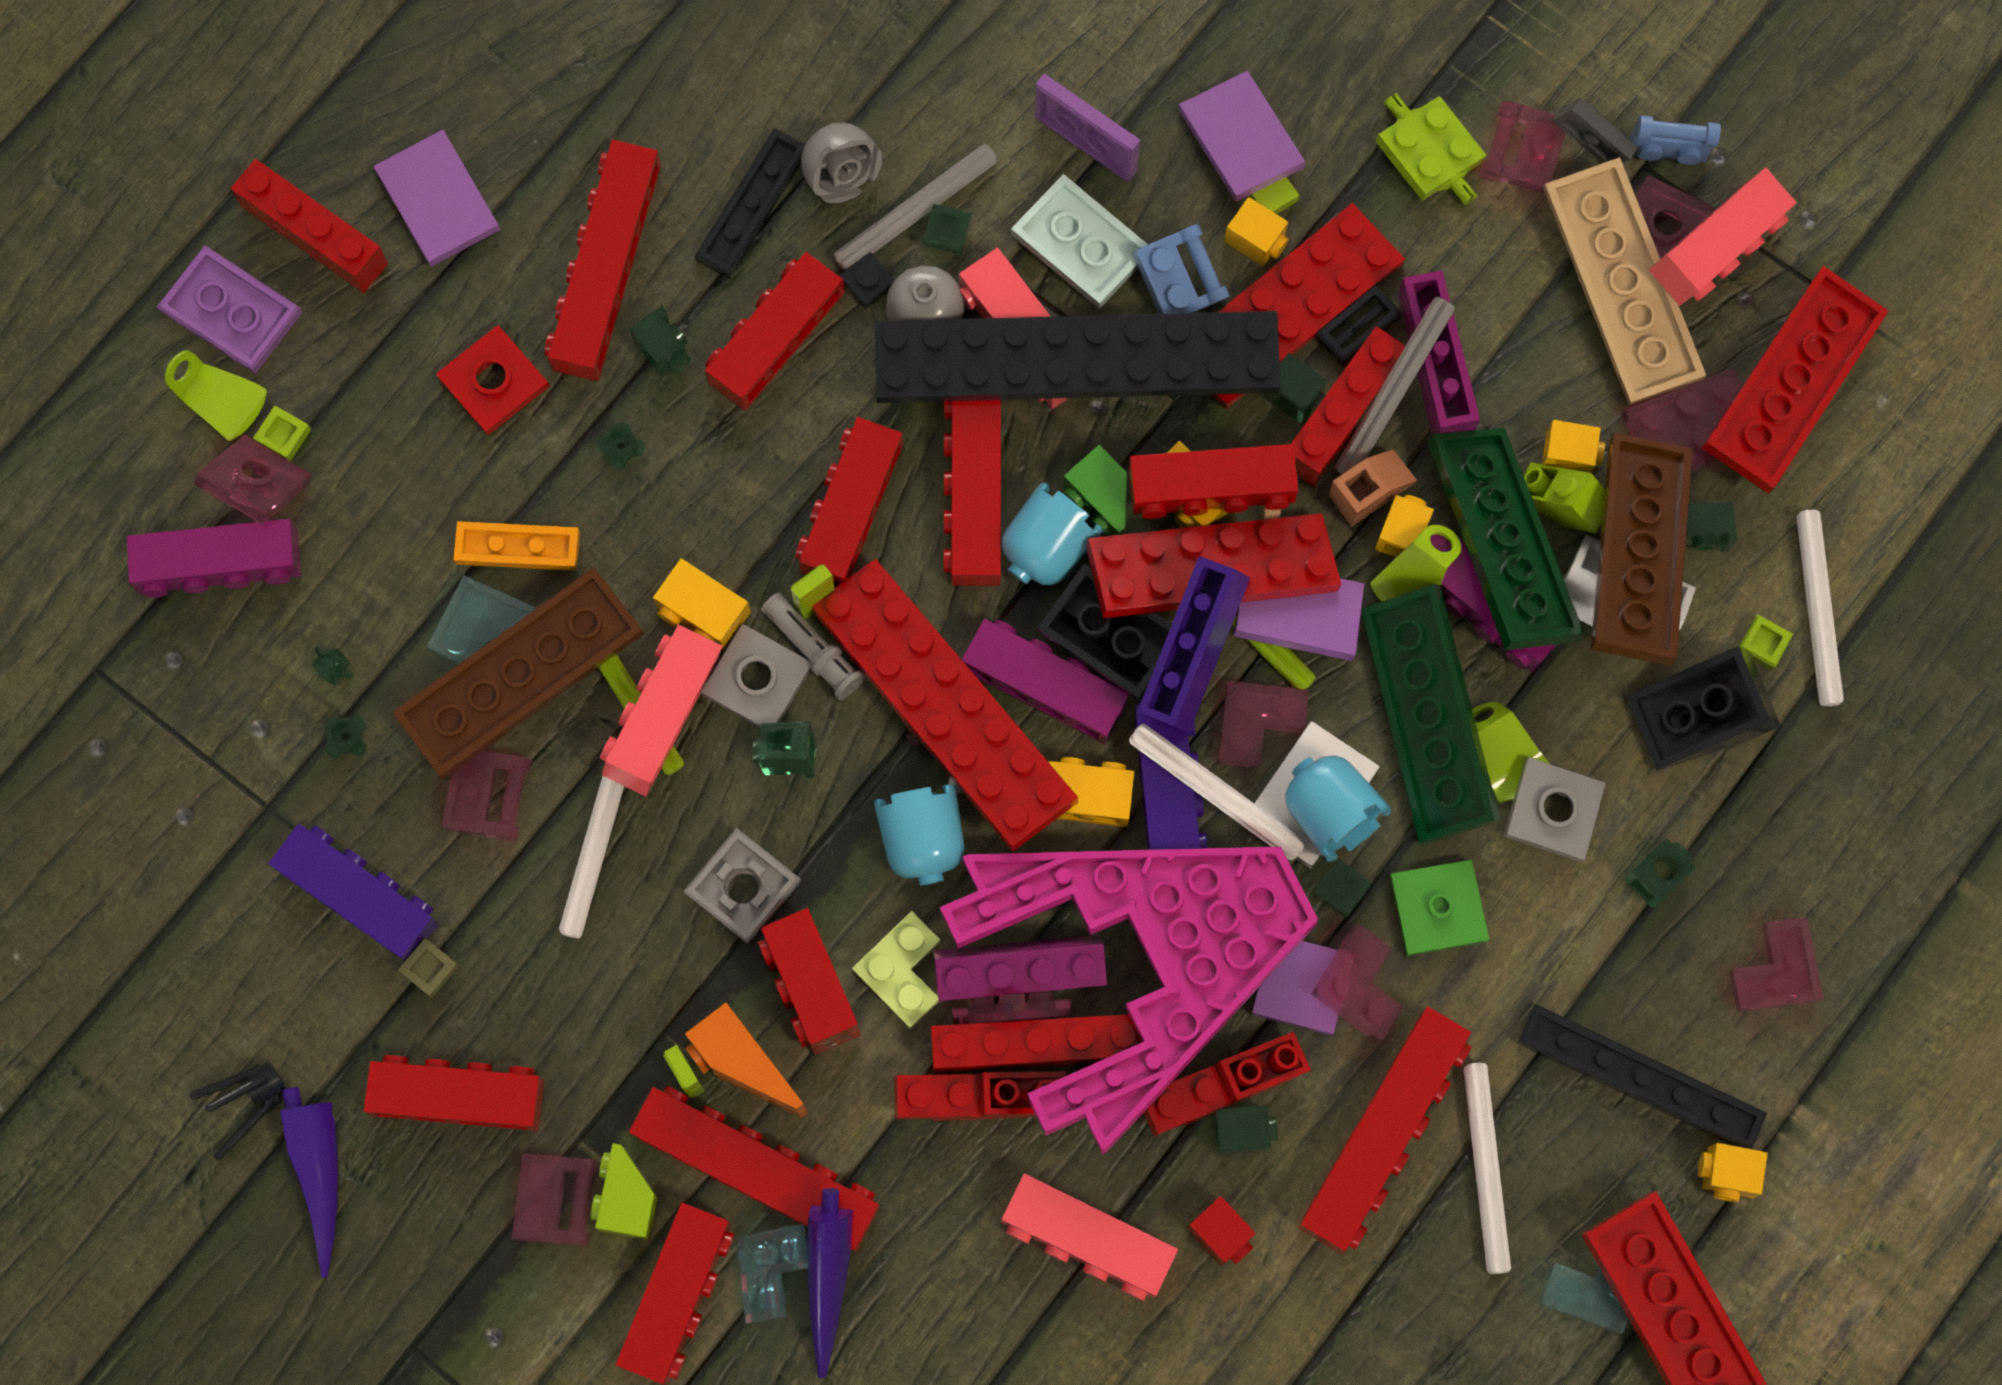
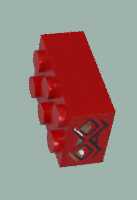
M805 908L761 927L765 939L758 942L769 971L779 970L781 978L774 980L786 1010L793 1007L796 1010L798 1016L790 1020L802 1048L811 1045L814 1055H818L861 1036L856 1018L809 909Z

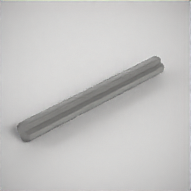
M982 144L834 253V261L843 272L847 271L869 252L875 253L995 165L997 157L994 151L987 144Z
M1440 297L1434 298L1338 459L1335 469L1339 473L1344 474L1368 457L1453 314L1455 307L1451 303Z

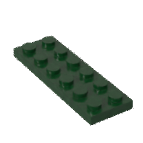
M1505 428L1433 434L1428 441V446L1504 649L1513 650L1578 642L1584 635V631Z
M1432 584L1362 608L1361 612L1419 843H1432L1500 822L1441 586Z

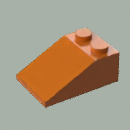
M724 1003L685 1033L691 1042L685 1049L703 1074L711 1069L718 1079L799 1118H803L808 1114L803 1102L727 1003Z

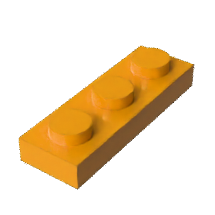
M457 521L453 560L456 565L577 571L580 530L578 527Z

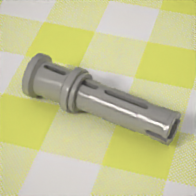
M780 592L771 596L763 604L761 611L811 661L810 667L813 674L816 676L821 675L835 690L834 696L839 701L850 696L863 683L865 674L860 670L855 671L841 656L842 650L838 646L828 645Z

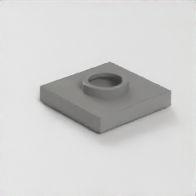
M742 624L702 689L701 695L764 731L773 734L811 671V661ZM752 662L766 665L771 671L770 683L761 690L747 688L741 679L742 672Z
M1530 757L1526 758L1503 837L1578 862L1584 861L1606 783ZM1553 793L1563 798L1567 797L1572 806L1568 820L1555 822L1549 819L1544 810V802L1547 796Z
M736 828L683 892L749 945L761 931V927L766 925L799 885L801 879ZM740 874H748L754 877L759 886L757 896L745 904L734 901L728 892L731 880Z

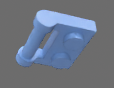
M1640 115L1629 140L1638 147L1634 155H1638L1640 159L1654 161L1660 158L1676 159L1681 164L1694 165L1700 162L1705 163L1713 147L1718 146L1721 125L1720 123L1707 122L1706 126L1655 121L1653 116Z
M1199 224L1192 225L1132 252L1158 314L1194 313L1230 297L1226 286L1221 287L1200 236L1203 233ZM1184 243L1207 294L1200 297L1197 296L1177 250V246Z

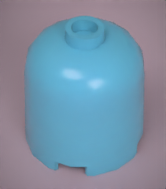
M1041 482L1006 528L1001 540L1003 553L1012 563L1007 570L1026 585L1031 579L1041 585L1060 583L1087 554L1086 544L1088 539L1102 537L1105 533L1102 527L1097 524L1093 529L1089 527L1085 522L1089 515L1063 493L1057 491L1053 497L1049 495L1050 487L1045 482Z
M1336 755L1324 756L1315 761L1309 757L1300 762L1292 771L1294 779L1290 782L1285 794L1286 806L1290 814L1327 862L1337 859L1338 855L1335 851L1345 846L1349 851H1352L1381 826L1376 818L1381 813L1384 816H1388L1391 813V807L1348 760Z
M955 785L943 786V794L932 793L931 787L891 795L892 804L888 805L883 799L874 801L886 858L890 869L896 875L903 878H918L920 886L944 881L943 873L953 870L962 861V857L965 854V845Z

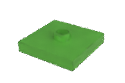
M1472 859L1390 874L1389 878L1406 957L1489 941Z

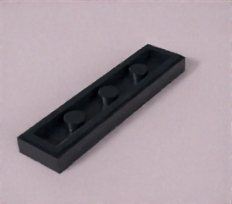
M776 128L773 129L695 255L696 262L728 279L732 277L800 167L804 143Z

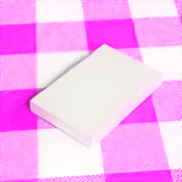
M1312 721L1254 803L1305 841L1304 849L1295 859L1310 869L1320 856V852L1292 817L1286 806L1285 794L1290 782L1294 779L1293 769L1309 757L1315 761L1324 756L1336 755L1348 760L1370 783L1380 767Z

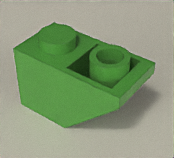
M1099 444L1064 475L1063 489L1065 491L1063 494L1091 516L1092 520L1090 522L1093 528L1096 524L1102 527L1105 532L1102 537L1123 535L1125 533L1127 472Z

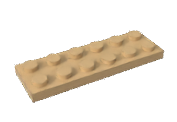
M1620 157L1546 183L1543 189L1628 405L1630 406L1703 380L1706 377V373L1680 307L1649 271L1660 260V257Z

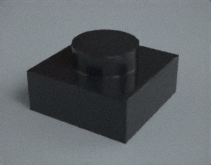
M871 252L840 275L844 286L865 310L887 294L895 280Z

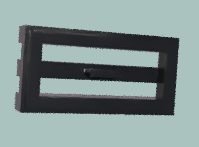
M1375 284L1316 333L1315 338L1320 343L1323 342L1326 345V350L1330 354L1333 353L1337 357L1336 361L1342 366L1358 352L1376 326L1385 331L1401 317L1402 312ZM1375 298L1377 299L1379 304L1335 340L1330 336ZM1385 310L1389 312L1345 350L1341 348L1344 343Z

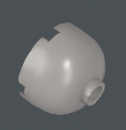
M845 122L832 123L814 133L805 144L801 154L802 174L814 193L819 195L823 201L843 203L860 195L863 191L857 187L863 185L868 178L872 183L877 178L882 166V153L863 129Z
M920 265L909 268L895 278L888 290L886 300V316L888 321L964 319L965 302L960 292L959 284L950 273L936 266Z

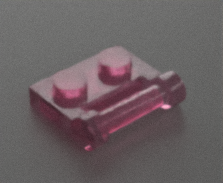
M1501 102L1497 112L1499 123L1488 159L1482 163L1479 175L1488 181H1502L1545 194L1543 188L1546 183L1552 181L1566 134L1562 128L1552 121L1556 114L1515 102ZM1520 122L1526 124L1515 165L1503 164L1514 124Z
M482 751L454 771L451 775L442 828L447 831L494 837L505 841H517L519 828L515 826L524 777L525 774L530 772L532 760L522 756ZM499 768L509 770L500 821L496 823L489 822L488 817L497 769Z
M523 1153L512 1239L589 1246L590 1233L586 1232L592 1178L593 1174L598 1172L599 1161L586 1158ZM565 1172H575L576 1178L569 1231L558 1230Z

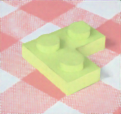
M911 911L852 968V971L910 1030L940 1002L938 996L912 970L941 943V940Z

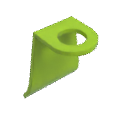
M188 350L181 351L174 356L165 372V383L168 388L228 441L237 438L249 428L260 413L267 394L265 388L240 376L202 363L194 353ZM187 360L188 369L181 379L175 380L174 373L177 366Z
M1441 525L1426 527L1404 551L1370 582L1375 595L1383 602L1432 584L1441 585L1448 567L1461 552L1459 538L1447 527ZM1432 535L1445 537L1451 544V550L1448 552L1437 550L1431 544L1430 537Z
M1498 702L1483 703L1474 707L1472 711L1474 718L1482 712L1494 711L1488 719L1475 722L1493 793L1498 803L1513 801L1524 760L1530 757L1548 764L1550 763L1539 751L1510 709Z

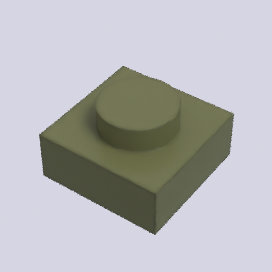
M424 938L398 971L433 998L457 970L459 965Z

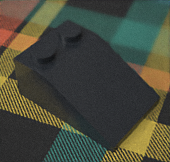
M1740 646L1626 696L1657 771L1744 743L1781 727L1751 653Z

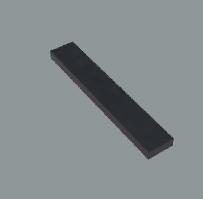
M1537 1004L1532 1007L1517 1041V1044L1733 1146L1752 1149L1767 1115V1112Z

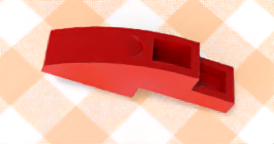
M1291 1032L1221 1060L1216 1065L1171 1082L1147 1108L1144 1116L1155 1137L1257 1096L1311 1071L1295 1033Z
M1066 1071L896 1075L893 1077L895 1120L933 1119V1121L1036 1117L1027 1098V1093L1065 1077Z

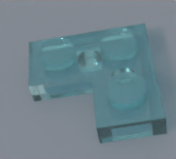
M792 1225L737 1238L746 1324L786 1318L782 1274L808 1269L805 1225Z
M1558 1263L1552 1264L1539 1302L1540 1305L1619 1335L1624 1333L1628 1317L1598 1264L1593 1277Z

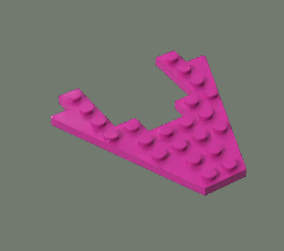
M1281 847L968 854L962 857L963 864L976 892L940 907V913L957 949L1073 899L1090 935L1129 919L1162 986L1161 989L1126 1004V1010L1142 1043L1027 1093V1098L1045 1136L1085 1119L1101 1154L1108 1152L1318 922V918Z

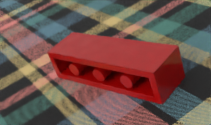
M256 158L230 188L242 208L363 294L388 265L379 245Z
M807 252L798 261L793 259L787 264L781 274L782 280L773 290L767 289L760 296L756 303V311L748 320L743 318L736 324L731 333L732 339L723 349L717 348L705 364L708 384L744 411L750 407L845 294L843 279Z
M1377 326L1291 443L1294 444L1297 476L1314 488L1356 431L1406 346Z
M860 417L856 418L853 428L846 427L839 445V450L843 451L838 464H831L824 483L825 486L829 487L824 500L817 499L810 516V522L814 523L809 537L802 536L796 550L795 558L799 559L802 574L807 575L820 564H824L832 574L835 586L845 582L846 579L852 576L903 448L902 432Z
M1294 444L1130 456L1128 470L1133 515L1142 514V517L1146 519L1162 518L1167 515V512L1183 511V514L1187 516H1198L1207 513L1208 509L1224 508V511L1227 513H1239L1248 510V506L1265 505V509L1279 510L1287 508L1289 503H1295L1298 494Z
M384 1055L383 1062L370 1061L364 1112L371 1117L539 1131L545 1081L540 1076L534 1075L535 1069L509 1066V1073L492 1072L493 1065L469 1062L467 1063V1069L450 1068V1061L440 1059H425V1066L408 1064L409 1058L395 1055Z
M681 1202L615 1366L663 1385H668L670 1378L678 1379L686 1360V1355L681 1354L687 1337L694 1339L702 1321L703 1315L697 1313L703 1296L711 1297L719 1278V1274L713 1272L719 1256L727 1257L735 1238V1233L730 1232L732 1226L730 1221Z

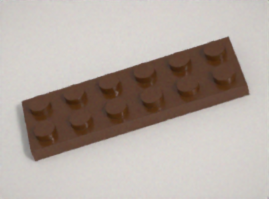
M1615 432L1610 438L1591 650L1673 666L1677 660L1692 448Z
M593 567L392 713L443 780L644 635V633L602 576Z

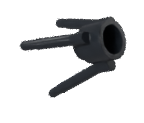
M270 1061L261 1066L258 1063L244 1072L207 1085L190 1094V1098L196 1100L242 1083L241 1086L207 1104L205 1107L206 1111L212 1112L248 1093L254 1104L261 1100L264 1102L215 1153L214 1158L216 1160H221L270 1109L282 1103L278 1094L287 1088Z

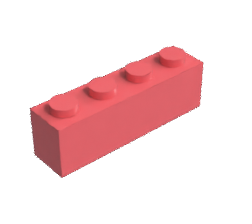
M1765 167L1656 262L1649 271L1679 306L1692 296L1698 302L1716 287L1712 279L1717 275L1724 279L1741 264L1737 259L1741 253L1748 257L1765 242L1761 237L1765 231L1772 235L1789 221L1785 213L1797 202Z
M998 247L959 273L960 292L965 306L969 310L975 308L982 318L1051 317ZM1068 398L1037 400L1039 402L1045 400L1050 408L1054 409Z
M679 624L672 637L667 634L663 636L654 655L660 658L654 671L646 668L636 690L642 692L636 705L628 702L619 719L618 724L623 726L617 739L610 736L602 750L600 759L605 761L602 776L647 797L719 659L722 645Z
M1025 1173L1001 1219V1223L1008 1226L1005 1233L1026 1244H1029L1031 1238L1047 1245L1044 1253L1064 1263H1067L1069 1257L1085 1264L1082 1270L1084 1273L1102 1282H1106L1109 1276L1124 1283L1121 1291L1141 1301H1144L1147 1295L1152 1298L1157 1296L1178 1251L1177 1248Z

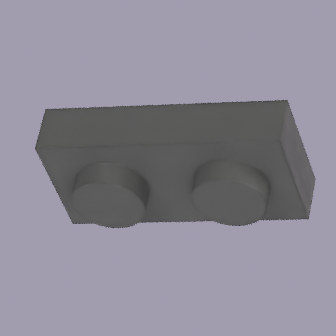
M1581 98L1559 108L1552 120L1601 163L1619 157L1622 163L1632 158L1638 148L1627 138L1621 129L1612 126L1598 113V110L1593 105L1584 102Z

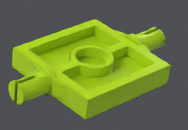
M1398 93L1390 96L1384 102V105L1388 107L1397 121L1394 125L1379 133L1375 142L1422 201L1437 191L1451 188L1464 206L1471 203L1477 197V193L1473 191L1464 177L1469 171L1484 162L1487 156L1440 96L1423 107L1409 110Z

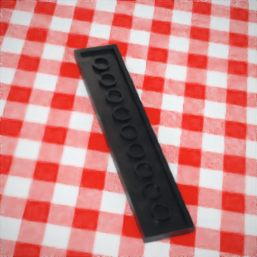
M1277 311L875 321L877 403L1280 393L1281 389Z

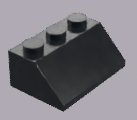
M1084 564L1040 623L1037 631L1139 700L1147 689L1172 623L1156 612L1103 618L1092 569Z

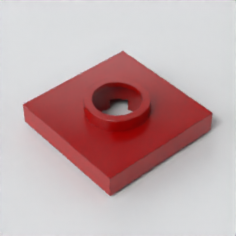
M499 325L436 373L440 382L487 436L550 387L548 381ZM489 364L501 365V368L505 370V380L496 389H485L477 382L476 375L479 376L483 370L489 368Z

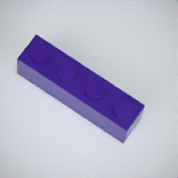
M1201 556L1198 557L1139 706V713L1190 732L1250 577L1231 567Z
M1135 704L1133 713L1135 729L1141 724H1146L1199 763L1197 752H1190L1189 737L1195 736V722H1193L1190 732L1139 713L1140 704ZM1137 749L1147 850L1208 848L1206 832H1198L1197 817L1204 815L1202 796Z
M298 823L268 864L405 962L424 938L428 939L438 926V923L430 916L434 909L415 895L410 900L397 893L400 885L380 871L376 877L363 868L368 862L352 850L347 848L343 854L331 846L335 839L316 825L309 831Z

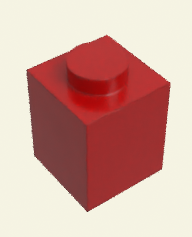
M1222 1196L1218 1197L1187 1227L1222 1266L1229 1259L1236 1265L1254 1248L1249 1240L1256 1233Z

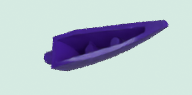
M299 1087L282 1090L285 1109L280 1110L287 1152L311 1216L321 1277L325 1278L328 1277L338 1208L339 1171L336 1127L332 1114L333 1106L332 1102L302 1106Z
M834 1188L823 1189L821 1206L812 1205L808 1213V1300L818 1378H825L827 1375L840 1318L851 1253L853 1210L839 1208V1190Z

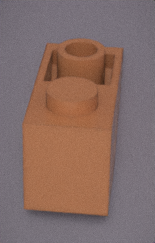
M1394 449L1364 459L1333 480L1328 496L1351 527H1353L1395 498L1396 495L1401 494L1414 485L1417 479Z

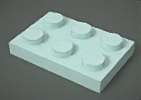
M1064 174L1011 228V235L1098 309L1138 269L1132 252L1148 245Z

